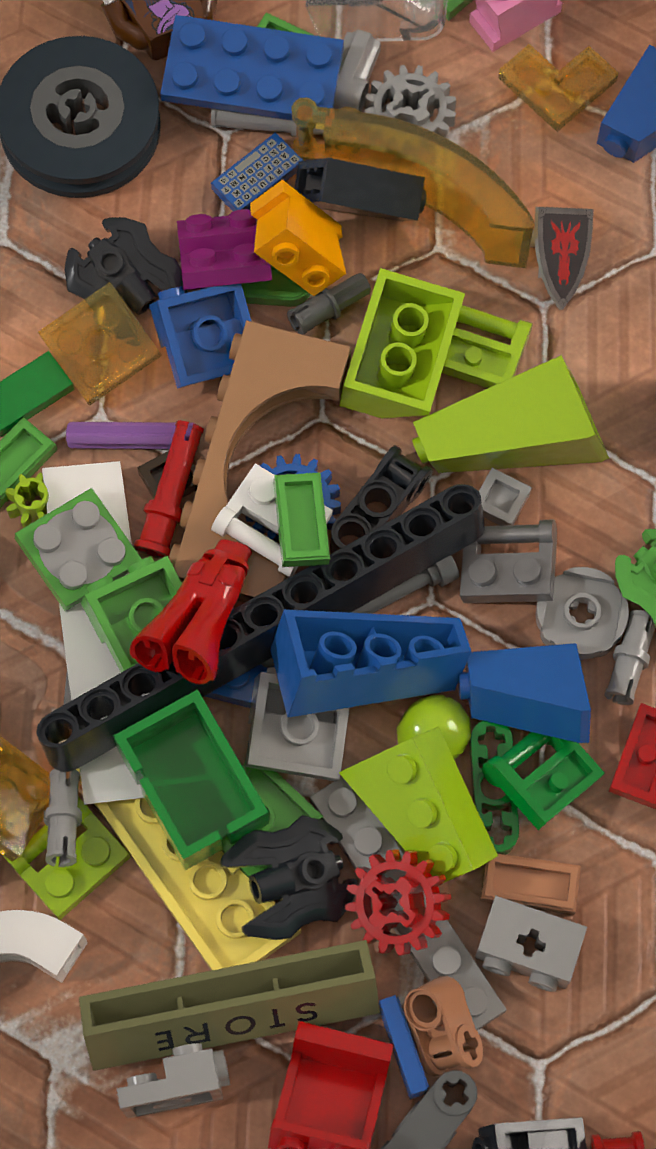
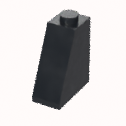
M333 158L298 162L294 189L320 209L395 221H418L419 214L425 207L427 197L426 190L423 188L425 177Z

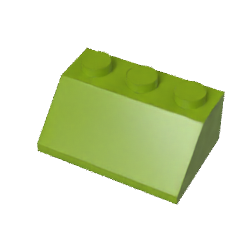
M380 268L344 382L339 406L378 418L429 415L465 293Z

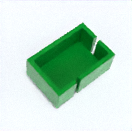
M198 689L113 735L118 752L136 784H140L145 800L185 871L223 850V838L227 837L232 845L246 834L259 830L269 824L267 808Z

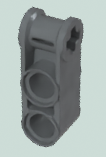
M454 1070L440 1076L420 1102L418 1101L392 1134V1139L388 1140L381 1149H445L456 1135L457 1128L470 1113L477 1100V1088L473 1079L462 1071ZM458 1083L463 1085L465 1090L462 1096L467 1103L464 1106L458 1102H455L451 1107L444 1103L446 1092L442 1087L447 1085L454 1088Z

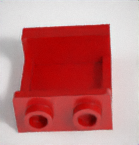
M299 1021L275 1119H273L270 1129L268 1148L370 1149L394 1044Z

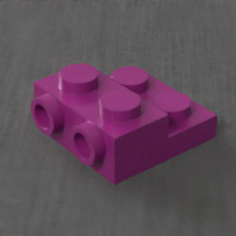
M236 210L228 216L218 217L195 214L187 217L186 220L177 221L184 290L272 280L271 265L254 253L257 219L251 216V210Z

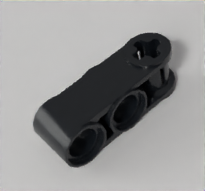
M394 445L378 464L375 472L334 522L331 531L330 553L332 554L346 546L340 541L342 537L354 535L361 538L400 516L408 505L421 494L432 476L433 469L429 466L422 468L402 455V448ZM372 502H380L385 504L388 509L377 513L369 510L366 506Z

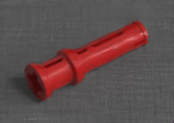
M176 421V428L154 500H149L144 506L143 511L147 514L140 538L134 540L132 545L135 550L156 558H164L166 556L169 558L170 544L175 528L180 523L183 511L179 508L201 436L204 433V428L193 424L189 439L185 441L184 438L189 425L187 421Z

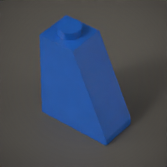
M651 45L644 52L602 120L596 143L602 146L610 155L617 158L623 157L633 163L656 149V48Z
M576 643L470 653L466 663V671L459 674L458 690L460 700L468 699L471 718L572 742L589 743L591 707Z

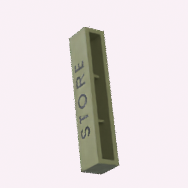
M367 940L79 997L83 1037L93 1071L173 1055L172 1049L188 1044L201 1043L202 1048L205 1049L295 1031L299 1021L319 1026L380 1013L376 978Z

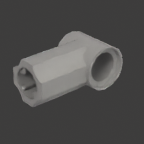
M357 29L355 32H347L344 38V50L333 110L340 109L341 113L356 118L360 116L364 107L365 95L369 89L368 80L381 50V42L377 41L371 33Z

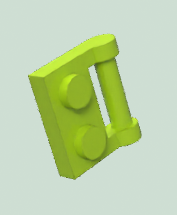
M462 305L457 322L511 339L512 341L508 345L455 327L442 373L486 388L514 377L533 323L521 319L516 323Z
M79 796L78 808L82 811L81 824L87 830L76 839L77 860L74 865L59 867L60 856L56 857L55 866L47 864L37 873L29 864L47 848V825H44L18 849L13 846L3 855L11 867L59 920L131 858L128 851L99 821L87 805H84Z

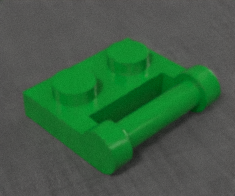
M534 732L529 733L501 757L494 756L482 766V772L486 780L491 785L500 787L538 831L605 774L579 743ZM544 745H551L556 753L525 779H522L515 769Z

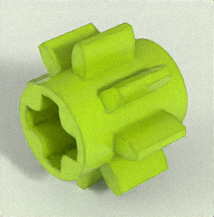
M41 472L36 478H26L20 474V482L16 485L15 489L6 488L5 490L7 498L14 502L6 508L10 519L21 515L23 528L48 514L46 504L49 499V493L43 481V473ZM35 496H40L41 501L34 500ZM25 501L32 502L31 506H26Z

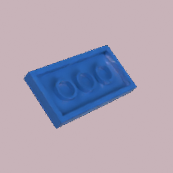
M175 15L160 92L161 100L330 126L344 50V40Z

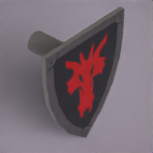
M535 207V229H524L520 233L519 241L523 247H535L539 266L538 278L543 279L548 294L559 310H563L573 297L585 273L591 249L594 209Z

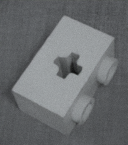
M495 896L475 958L484 961L482 967L490 972L510 976L511 971L529 976L528 983L532 986L556 992L557 986L566 989L571 981L587 927ZM527 937L535 939V948L540 950L535 951L532 957L523 955L524 947L518 944L524 943Z

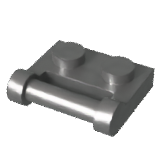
M540 520L539 524L485 526L483 535L477 541L463 548L460 597L463 603L553 601L557 547L555 520ZM539 543V552L481 554V544Z

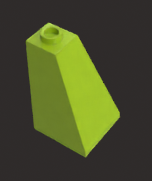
M562 355L413 422L418 437L412 439L415 450L421 462L424 464L429 461L438 473L491 470V468L507 469L595 463L609 459L580 388Z

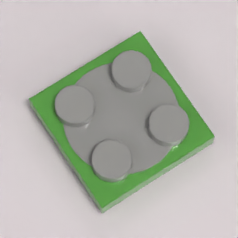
M92 488L15 533L14 538L65 612L82 602L84 595L88 593L86 588L90 584L110 575L115 581L128 574V567L142 559Z

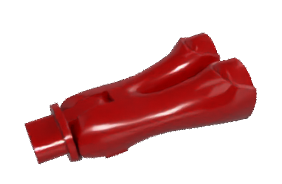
M221 539L214 549L205 551L197 562L192 563L186 573L187 576L170 602L133 639L130 645L131 658H134L140 665L153 672L169 670L173 661L176 672L192 683L204 684L210 680L214 681L218 669L221 637L228 617L241 593L245 577L249 572L247 562L252 555L251 549L245 544Z

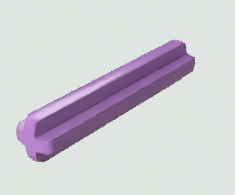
M70 422L66 428V441L70 448L170 449L176 422ZM189 423L184 438L185 441H188L191 429L195 423Z

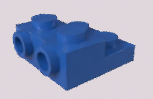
M241 284L200 288L201 290L185 293L183 286L159 292V300L149 305L161 348L166 347L177 389L220 378L224 374H231L235 360L230 359L229 354L235 333L242 334L246 320L251 321Z

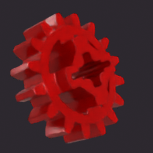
M399 849L387 850L385 859L380 854L371 855L369 863L372 869L357 867L355 873L361 879L360 884L347 885L346 890L356 895V902L345 905L347 911H357L358 918L350 926L352 930L365 928L367 932L363 940H367V944H373L379 940L378 947L381 954L391 953L394 946L398 956L410 954L411 945L417 951L426 949L428 944L425 935L432 939L440 937L442 932L436 925V922L449 920L450 914L441 909V902L452 899L451 894L440 893L438 888L446 880L445 875L432 876L430 874L434 865L431 859L423 860L417 864L418 852L406 851L402 858ZM394 869L407 872L405 876H400L397 881L391 877L386 878L384 876L385 873ZM423 891H424L425 897H426V907H425V904H424ZM398 893L402 895L399 904L403 907V910L400 911L395 910L398 901L393 896ZM399 923L406 928L411 927L413 931L405 935L390 932Z

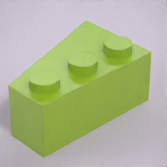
M439 726L339 772L405 851L418 852L417 864L423 860L430 859L434 862L430 874L432 876L445 875L446 880L443 883L473 871L498 857Z

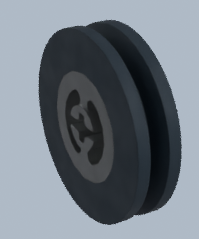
M68 36L53 39L32 48L22 55L7 71L1 82L0 138L5 155L21 177L45 192L71 198L94 197L112 192L137 177L155 153L161 128L159 100L155 83L143 63L135 55L118 44L90 36ZM82 99H85V100H84L85 112H84V109H83ZM96 103L103 106L105 110L98 109ZM72 120L74 121V127H75V134H76V135H73V124H72ZM52 124H60L62 131L55 128Z

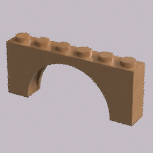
M247 320L243 333H235L229 358L235 360L230 376L225 374L222 376L218 389L217 400L222 401L218 417L211 416L206 430L205 442L210 443L206 460L198 459L193 475V484L198 485L193 502L187 500L182 511L180 527L185 528L181 545L174 543L169 556V560L181 583L187 576L186 573L192 563L197 562L205 551L214 549L219 540L227 539L241 543L228 534L224 537L212 531L211 527L220 511L228 504V470L233 453L244 434L261 417L282 405L305 399L340 401L351 363L350 346ZM252 549V555L247 562L249 572L245 577L243 588L237 600L243 603L290 578L278 571L279 565Z

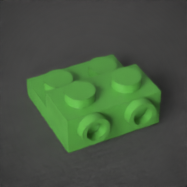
M152 556L146 557L128 567L129 574L115 581L111 575L93 582L86 588L88 593L84 595L81 605L101 643H106L120 672L138 663L130 655V645L133 639L163 610L182 584L168 556L154 561Z

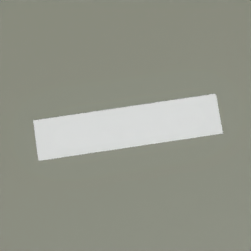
M120 461L42 468L43 481L49 493V499L46 504L47 513L92 488L132 544ZM81 602L66 612L59 604L71 701L121 673L106 643L102 644ZM117 747L80 767L84 805L144 798L140 784H136Z

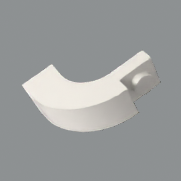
M26 910L1 911L0 963L6 961L25 962L39 968L62 983L88 943L85 936L59 919L43 913Z

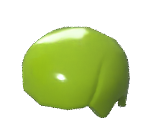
M431 695L420 698L412 703L404 712L396 728L398 744L439 726L455 760L464 752L470 741V718L463 706L452 697Z

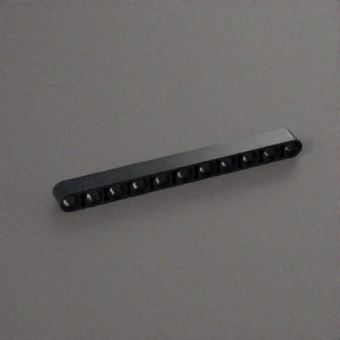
M457 484L449 487L330 554L328 565L309 566L233 609L221 637L218 669L214 681L210 680L204 684L192 683L176 672L173 661L169 670L165 669L162 672H153L137 663L50 712L41 719L36 732L49 764L55 770L61 772H70L78 769L115 748L116 743L113 735L197 689L201 696L204 697L272 658L270 649L284 609L351 613L430 568L437 562L477 541L485 531L482 500L479 491L473 486L466 484Z

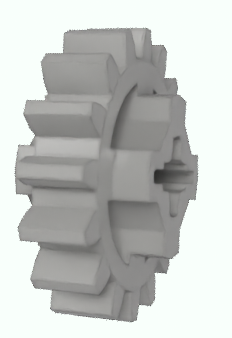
M400 65L399 75L394 76L389 70L384 71V83L373 80L371 83V94L365 95L366 109L364 110L365 124H370L371 138H377L382 135L383 149H387L393 143L397 145L398 155L402 156L406 147H412L415 156H419L422 145H426L430 150L434 151L437 145V138L445 141L449 138V127H454L456 97L449 96L450 84L448 82L438 85V73L436 71L426 77L423 76L422 66L418 65L414 73H408L406 66ZM389 98L391 103L387 104L386 111L382 112V107ZM437 108L438 115L435 118V120L431 122L430 117L433 116L434 109Z

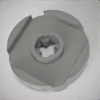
M573 567L565 570L563 574L556 576L554 580L553 601H538L536 605V624L539 628L542 642L546 646L576 643L580 659H591L607 655L611 648L621 639L629 616L628 602L614 585L615 581L606 573L589 567ZM579 603L587 604V611L594 614V619H587L585 623H578L575 617L570 615L569 609H577Z

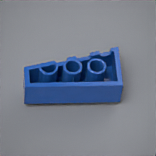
M284 609L270 651L287 718L455 690L459 682V674L465 668L471 648L461 618Z

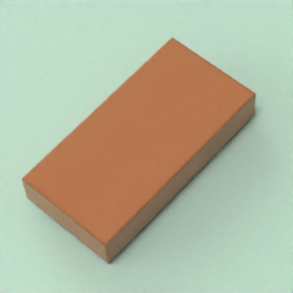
M498 854V857L485 863L480 901L493 903L495 896L537 910L574 915L576 912L581 866Z

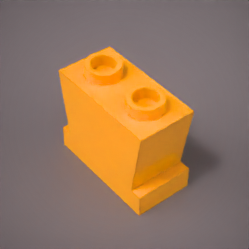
M281 180L250 203L251 216L257 219L254 253L312 296H316L346 275L339 239L342 238L341 225L288 183Z

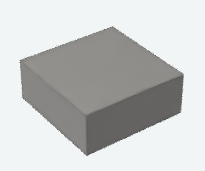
M491 468L479 490L484 518L500 526L514 525L531 494L532 487Z

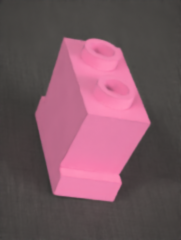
M476 0L477 9L470 13L469 22L491 51L494 52L560 13L562 2L560 0Z

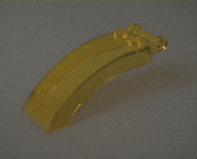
M300 98L293 103L292 120L296 124L297 135L293 142V150L304 161L333 158L425 177L423 187L427 195L425 206L438 212L467 234L484 254L485 263L526 268L534 220L515 192L491 168L473 154L437 133L403 120L364 113L351 107L340 109L317 107L316 103L309 98ZM313 129L323 130L324 144L317 143L313 137Z

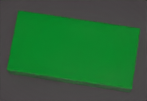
M49 351L0 381L1 437L7 434L23 417L27 420L75 390L72 381Z

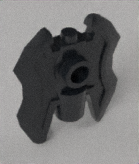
M110 217L104 219L102 225L107 232H111L112 236L109 239L103 238L102 240L98 237L94 238L88 244L90 250L87 253L88 257L83 260L81 258L82 254L75 248L68 250L64 268L67 291L83 298L94 311L97 326L116 339L135 346L141 343V339L124 303L137 315L143 314L150 309L149 305L158 300V296L148 282H151L162 291L183 286L182 270L176 259L161 253L150 241L144 223L125 217Z
M302 815L288 828L275 832L254 830L246 834L221 857L220 864L223 868L267 866L266 869L249 876L250 890L258 904L278 900L277 903L245 923L241 928L242 933L246 936L264 939H289L302 926L318 920L338 922L347 911L345 905L353 902L355 897L354 894L346 890L347 885L358 884V881L355 878L343 880L342 884H339V870L343 869V861L339 855H334L333 851L328 850L326 845L328 843L330 845L336 844L343 839V835L339 830L325 821Z

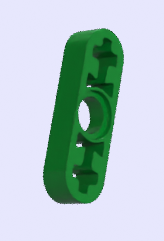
M481 721L474 727L469 743L473 802L487 831H490L492 827V811L509 807L510 813L501 811L500 825L502 830L510 831V835L504 836L503 843L500 845L494 844L493 837L489 836L496 852L506 855L514 849L519 837L518 807L507 795L493 800L483 794L481 782L485 777L482 768H479V763L484 764L488 761V748L484 744H479L478 741L484 740L486 732H494L496 740H503V743L498 744L495 753L496 756L501 757L513 747V737L508 726ZM482 808L491 810V812L483 814Z

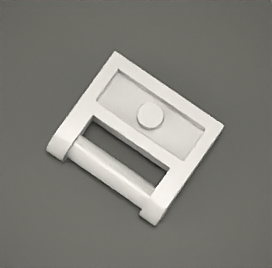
M254 464L228 504L216 517L211 530L222 537L228 534L247 545L252 550L279 565L278 571L291 577L298 566L282 567L280 544L237 519L243 513L279 535L273 484L274 474ZM324 505L327 524L333 510Z

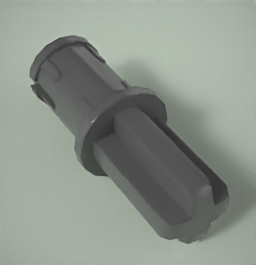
M358 273L329 290L327 288L305 303L290 309L287 312L289 322L293 329L298 331V334L304 335L324 321L331 318L335 320L340 318L341 310L370 294L371 286L367 278L362 273Z

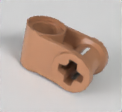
M439 976L410 991L404 1000V1013L418 1048L421 1065L427 1074L435 1077L443 1075L448 1071V1068L462 1066L466 1069L478 1067L483 1058V1045L478 1031L475 1029L461 985L451 977ZM467 1042L468 1045L463 1047L462 1044ZM439 1053V1056L437 1058L433 1057L434 1054Z

